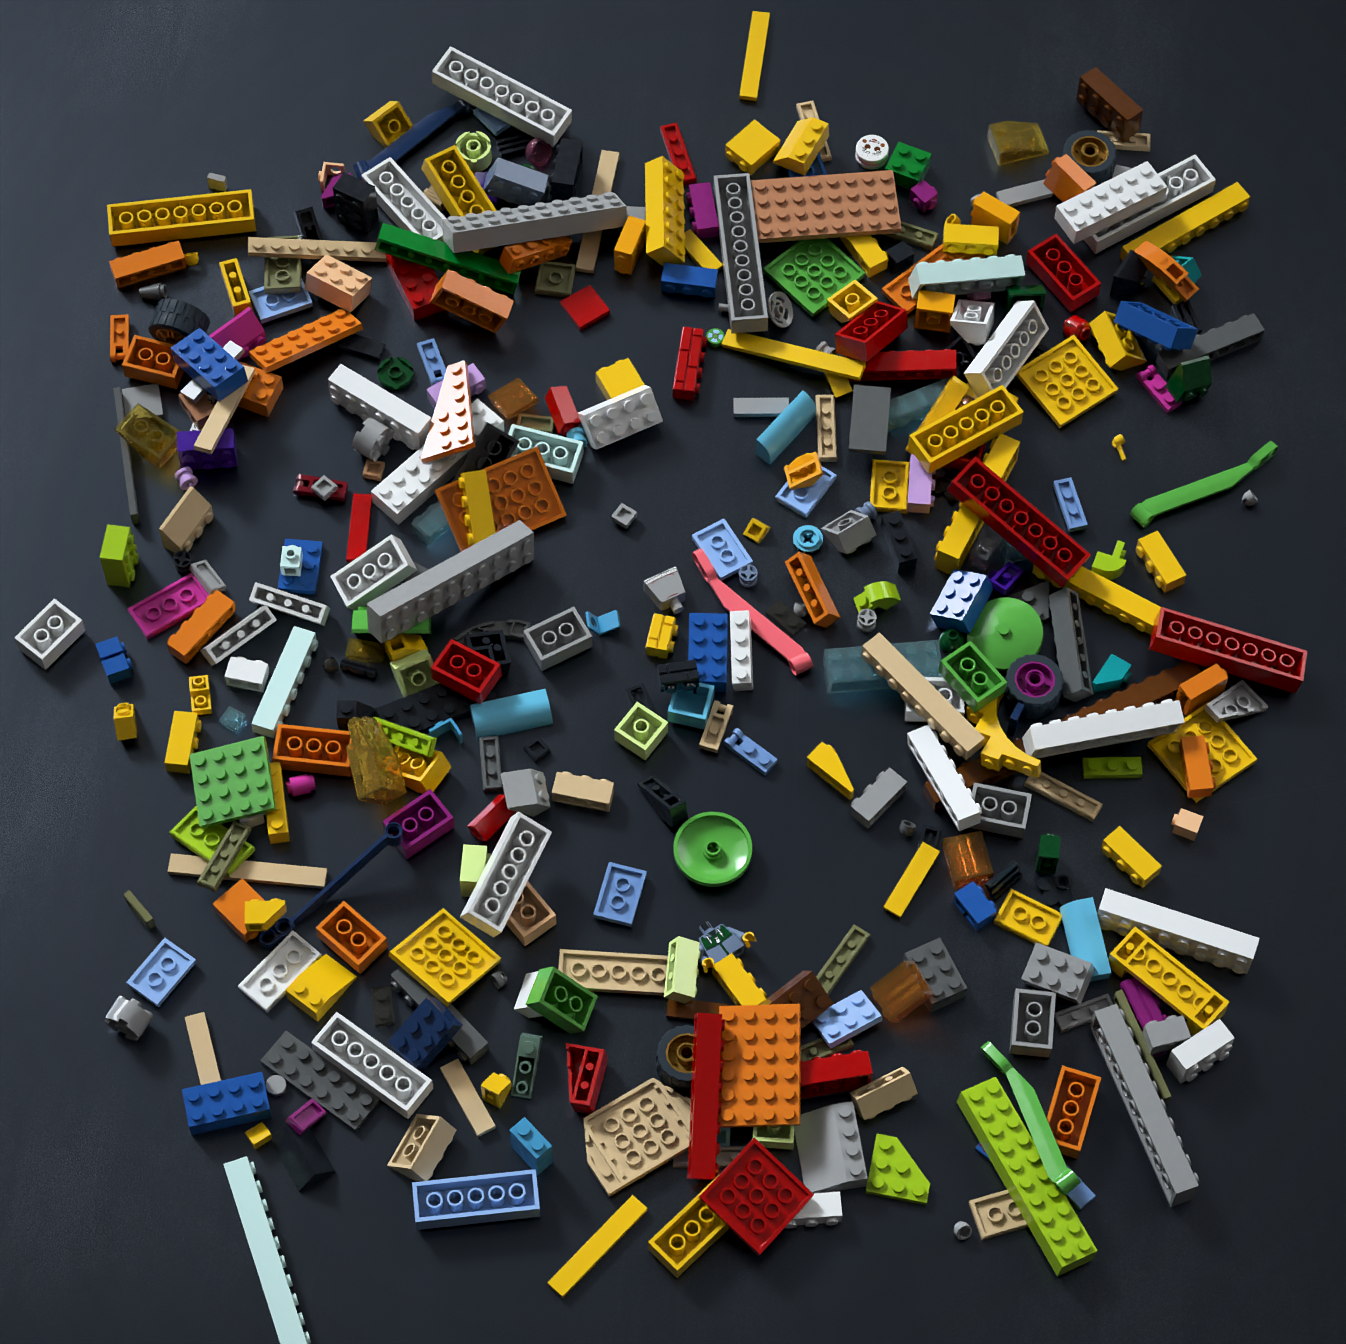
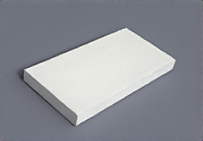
M292 931L238 985V989L268 1013L286 995V989L296 977L319 960L322 954L296 932Z

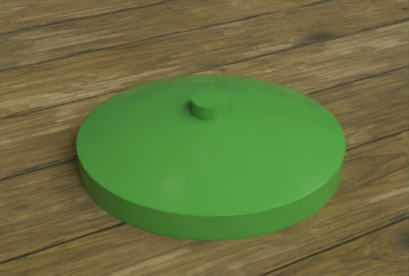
M997 598L986 602L970 634L967 633V642L971 641L997 671L1005 672L1019 657L1039 653L1044 637L1043 626L1039 615L1029 604L1015 598Z
M704 812L688 819L679 828L675 836V862L684 876L699 885L718 887L734 882L744 874L752 858V840L749 832L739 820L725 813Z

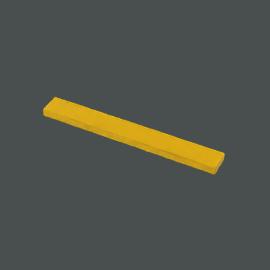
M730 329L727 330L722 342L723 348L860 381L866 367L865 362L747 333L731 334Z

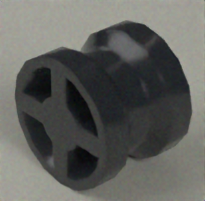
M178 551L173 557L175 569L180 574H187L191 572L189 567L190 564H193L192 556L187 551Z

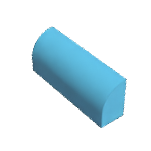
M802 390L756 439L755 455L769 465L816 416V405L806 392Z
M546 689L470 705L477 740H479V737L500 736L553 724Z
M1093 897L1072 901L1061 906L1059 909L1070 954L1093 964L1095 970L1090 981L1109 978L1111 969Z

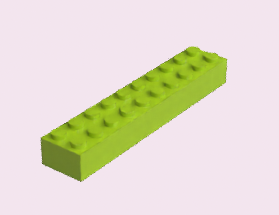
M994 1077L962 1091L957 1100L960 1109L1056 1275L1059 1276L1092 1261L1097 1253L1095 1245L1067 1197L1049 1179L1032 1137L998 1079Z

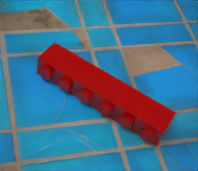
M951 349L878 352L869 361L865 362L866 367L860 381L951 379L953 376L957 377V352ZM848 378V381H849V382H851V381H858V380H854V379Z

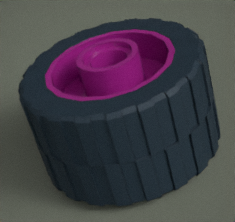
M1033 654L1019 657L1007 670L1005 678L1007 686L1003 697L1005 698L1006 705L1009 706L1012 712L1019 702L1024 704L1022 717L1026 719L1044 718L1051 714L1059 704L1064 684L1062 671H1060L1059 666L1053 660L1043 655Z

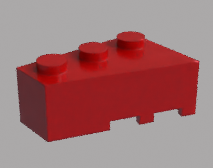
M566 1043L570 1104L575 1112L592 1114L596 1108L608 1063L607 1054L604 1049Z

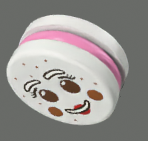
M864 136L856 145V161L863 168L870 170L879 169L888 160L889 146L880 136Z

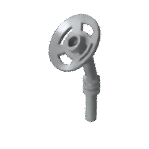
M783 292L772 293L768 300V316H770L776 326L780 328L787 327L793 319L792 304ZM719 303L718 310L729 312L728 304ZM785 309L787 311L786 319L783 318Z

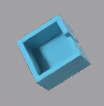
M699 683L696 694L693 693L694 690L686 691L685 689L677 690L673 693L668 708V722L705 729L714 698V686Z

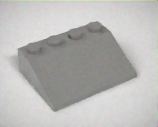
M853 1101L832 1104L801 1114L800 1126H794V1134L804 1185L813 1194L866 1187L868 1177Z

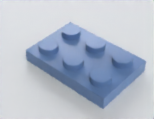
M609 862L593 918L632 927L647 871Z

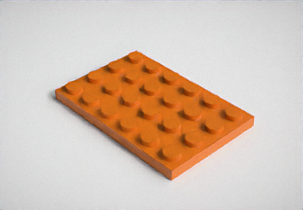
M538 446L482 469L486 470L496 533L519 520L529 529L534 530L567 516ZM456 480L434 491L458 548L462 552L472 545L468 544L467 534H470L469 526L465 525L464 515H467L466 507L463 508L461 497L464 496L463 489H460L459 482Z
M801 1005L719 1006V1014H722V1019H725L724 1032L721 1031V1040H724V1051L720 1053V1060H723V1071L720 1072L719 1081H722V1092L719 1093L718 1099L722 1105L721 1113H718V1122L721 1124V1128L800 1126Z

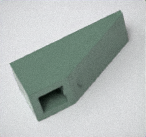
M527 1033L520 1035L511 1096L531 1099L543 1036Z

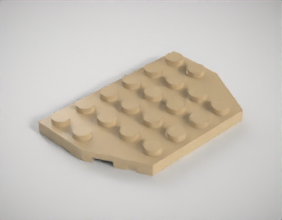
M651 1078L583 1118L587 1164L609 1197L689 1149L690 1098L680 1095L669 1086H664L660 1081Z

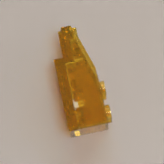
M367 716L349 719L347 725L352 743L347 745L346 749L358 800L385 805L406 794L401 763L381 724L377 722V719Z

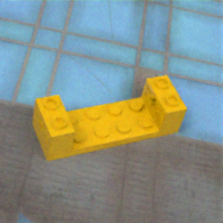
M1134 927L1109 955L1110 969L1121 978L1127 972L1130 973L1179 1014L1183 1015L1187 1019L1186 1024L1192 1036L1221 1019L1229 1005L1227 999L1137 927Z

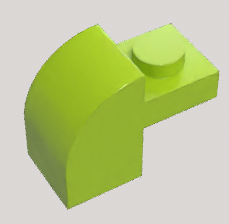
M1117 541L1112 556L1098 551L1091 571L1108 580L1119 577L1123 573L1127 561L1124 560L1126 550H1123L1125 542Z
M886 581L869 584L864 587V592L854 597L858 613L863 609L874 610L877 607L887 610L901 601L896 585Z

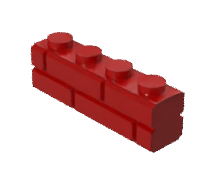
M682 327L672 397L675 399L693 401L695 394H699L700 383H697V380L702 377L700 363H704L705 357L702 347L706 348L707 337L704 336L703 329Z

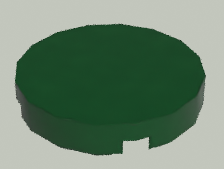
M402 357L385 359L377 370L379 383L391 391L407 388L414 378L412 364Z

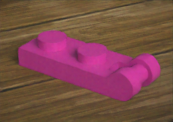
M1153 365L1148 366L1145 371H1140L1136 374L1137 380L1166 413L1171 412L1182 404V401L1177 403L1165 387L1167 383L1158 374Z

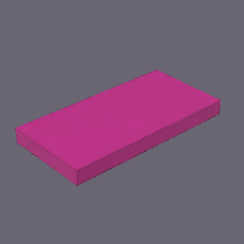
M190 573L128 608V612L148 640L192 615L196 608L201 607L205 603L209 594L196 577Z

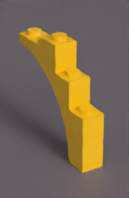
M1004 693L976 713L969 706L966 707L967 720L977 724L975 729L985 738L983 745L985 747L981 752L982 766L996 771H1000L1002 766L1010 770L1024 773L1027 776L1039 778L1041 774V761L1017 748L1006 737L1000 727L997 714Z

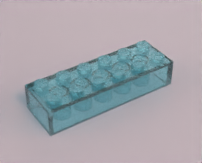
M938 640L892 644L923 677H943L938 672L941 661ZM862 646L824 649L823 663L828 694L890 689L891 687L883 676L881 677L876 673L870 663L868 664L863 660L861 655Z

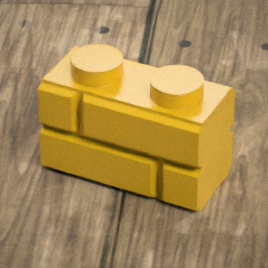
M653 614L645 646L646 655L667 659L669 652L673 653L675 642L672 639L673 636H677L679 625H676L675 617Z

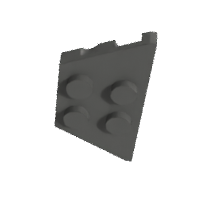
M1048 581L1007 596V598L1019 599L1029 604L1037 612L1042 623L1048 621Z

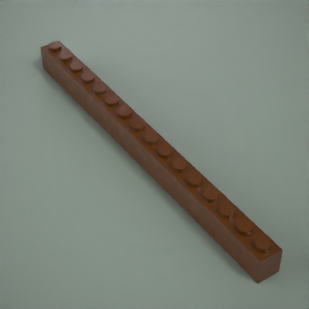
M1183 660L1171 669L1166 668L1156 676L1151 675L1139 684L1134 683L1122 692L1117 691L1105 700L1099 699L1094 705L1088 708L1086 706L1082 707L1077 713L1065 715L1060 720L1061 722L1068 721V718L1074 716L1084 718L1091 713L1101 715L1112 709L1123 711L1124 708L1129 706L1139 708L1150 702H1153L1154 705L1161 704L1164 700L1176 698L1179 685L1201 673V670L1197 664ZM1016 738L1011 741L1017 748L1026 753L1022 738ZM981 755L976 760L970 763L965 762L956 769V772L962 775L966 789L969 788L971 792L974 783L991 785L1018 772L1002 766L1000 771L988 769L981 765ZM1050 756L1042 757V758H1036V759L1042 761V760H1044V759H1046V758H1048V757H1050ZM927 780L924 784L923 793L935 811L944 807L930 781Z

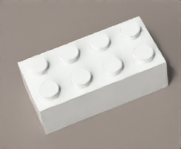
M646 385L578 412L589 445L596 450L663 422L652 389Z
M391 534L330 577L345 605L352 610H358V607L366 606V603L378 598L416 572L417 568L402 541Z

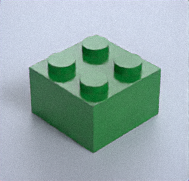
M898 142L885 171L893 170L895 185L910 190L924 179L930 167L932 153Z

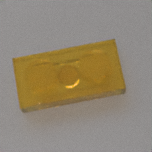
M349 638L345 656L349 659L383 664L386 654L385 643Z

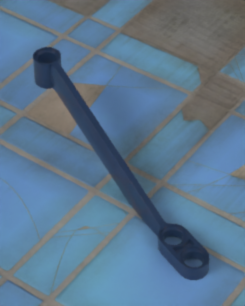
M460 99L451 106L428 114L368 162L361 160L355 163L353 170L357 178L362 180V174L389 157L396 163L456 114H466L472 112L477 107Z
M396 822L389 823L385 827V834L374 842L292 918H280L267 931H261L259 934L260 945L265 949H271L278 945L294 930L296 924L323 905L386 846H399L403 841L401 825ZM391 833H398L397 836H390ZM283 923L290 926L288 931L285 932L280 931L278 928ZM265 935H272L274 938L270 943H265L262 939Z

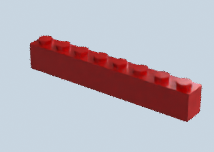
M696 1013L694 1015L687 1179L714 1180L715 1176H718L719 1173L716 1155H719L720 1151L717 1134H720L721 1124L718 1122V1113H721L722 1107L721 1101H718L719 1093L722 1092V1081H719L720 1072L723 1071V1060H720V1053L724 1051V1040H721V1031L724 1032L725 1019H722V1014Z

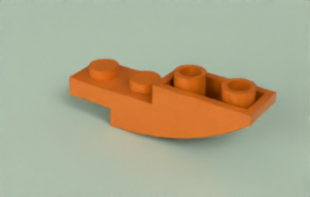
M1145 241L1135 250V253L1157 279L1161 277L1184 302L1199 290L1187 277L1189 273L1171 256L1154 244Z

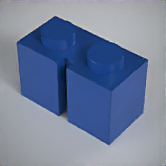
M117 636L95 644L109 684L132 677L130 669H133L130 658H125L124 654L127 653L123 642H119Z
M971 882L954 893V904L963 915L968 912L969 915L966 916V919L976 931L995 919L997 908L991 900L988 901L984 890L979 885L977 886L974 882Z

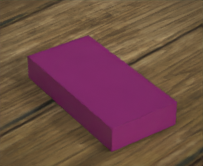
M312 1098L286 1119V1122L301 1135L324 1117L327 1112Z

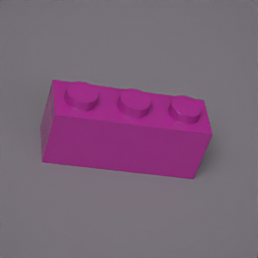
M710 182L689 185V192H686L687 203L691 204L689 215L694 220L692 222L693 233L696 232L699 239L719 237V224Z

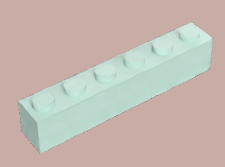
M296 626L293 627L251 723L253 732L275 739L278 724H283L284 716H288L290 702L297 695L296 688L298 684L302 683L304 679L303 672L311 663L310 656L312 651L315 652L317 649L318 640L316 639L315 632Z

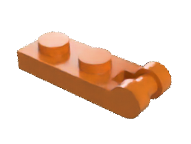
M129 314L110 315L111 362H117V360L124 361L129 349ZM116 350H123V353H116Z

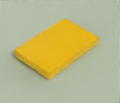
M872 460L870 503L877 512L892 513L900 511V513L907 514L910 462Z
M1011 889L993 923L1034 944L1037 942L1048 947L1062 922L1060 912Z

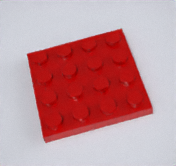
M753 1138L698 1198L759 1256L814 1194L756 1138Z

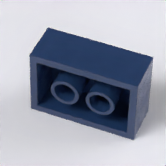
M426 997L388 1042L410 1065L417 1070H425L463 1024L436 997Z

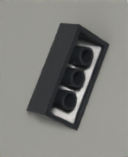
M486 422L475 441V447L470 449L452 482L458 480L462 473L479 471L510 458L520 441Z

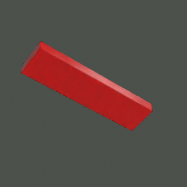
M672 123L660 126V132L670 161L678 169L682 170L684 174L683 185L697 183L678 124Z
M353 493L346 556L347 562H352L367 551L372 507L371 494Z

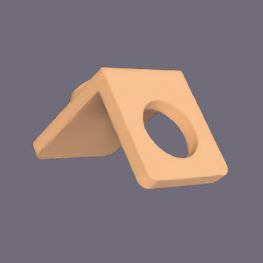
M323 163L322 171H319L318 174L321 191L324 192L327 175L338 176L345 172L344 164ZM336 167L339 168L340 171H333L331 168Z

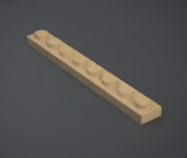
M248 237V256L322 259L327 254L336 260L386 262L385 253L375 250V242Z

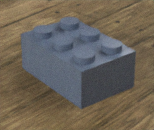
M498 157L486 174L483 190L486 194L498 197L509 203L532 206L538 203L544 195L548 175Z

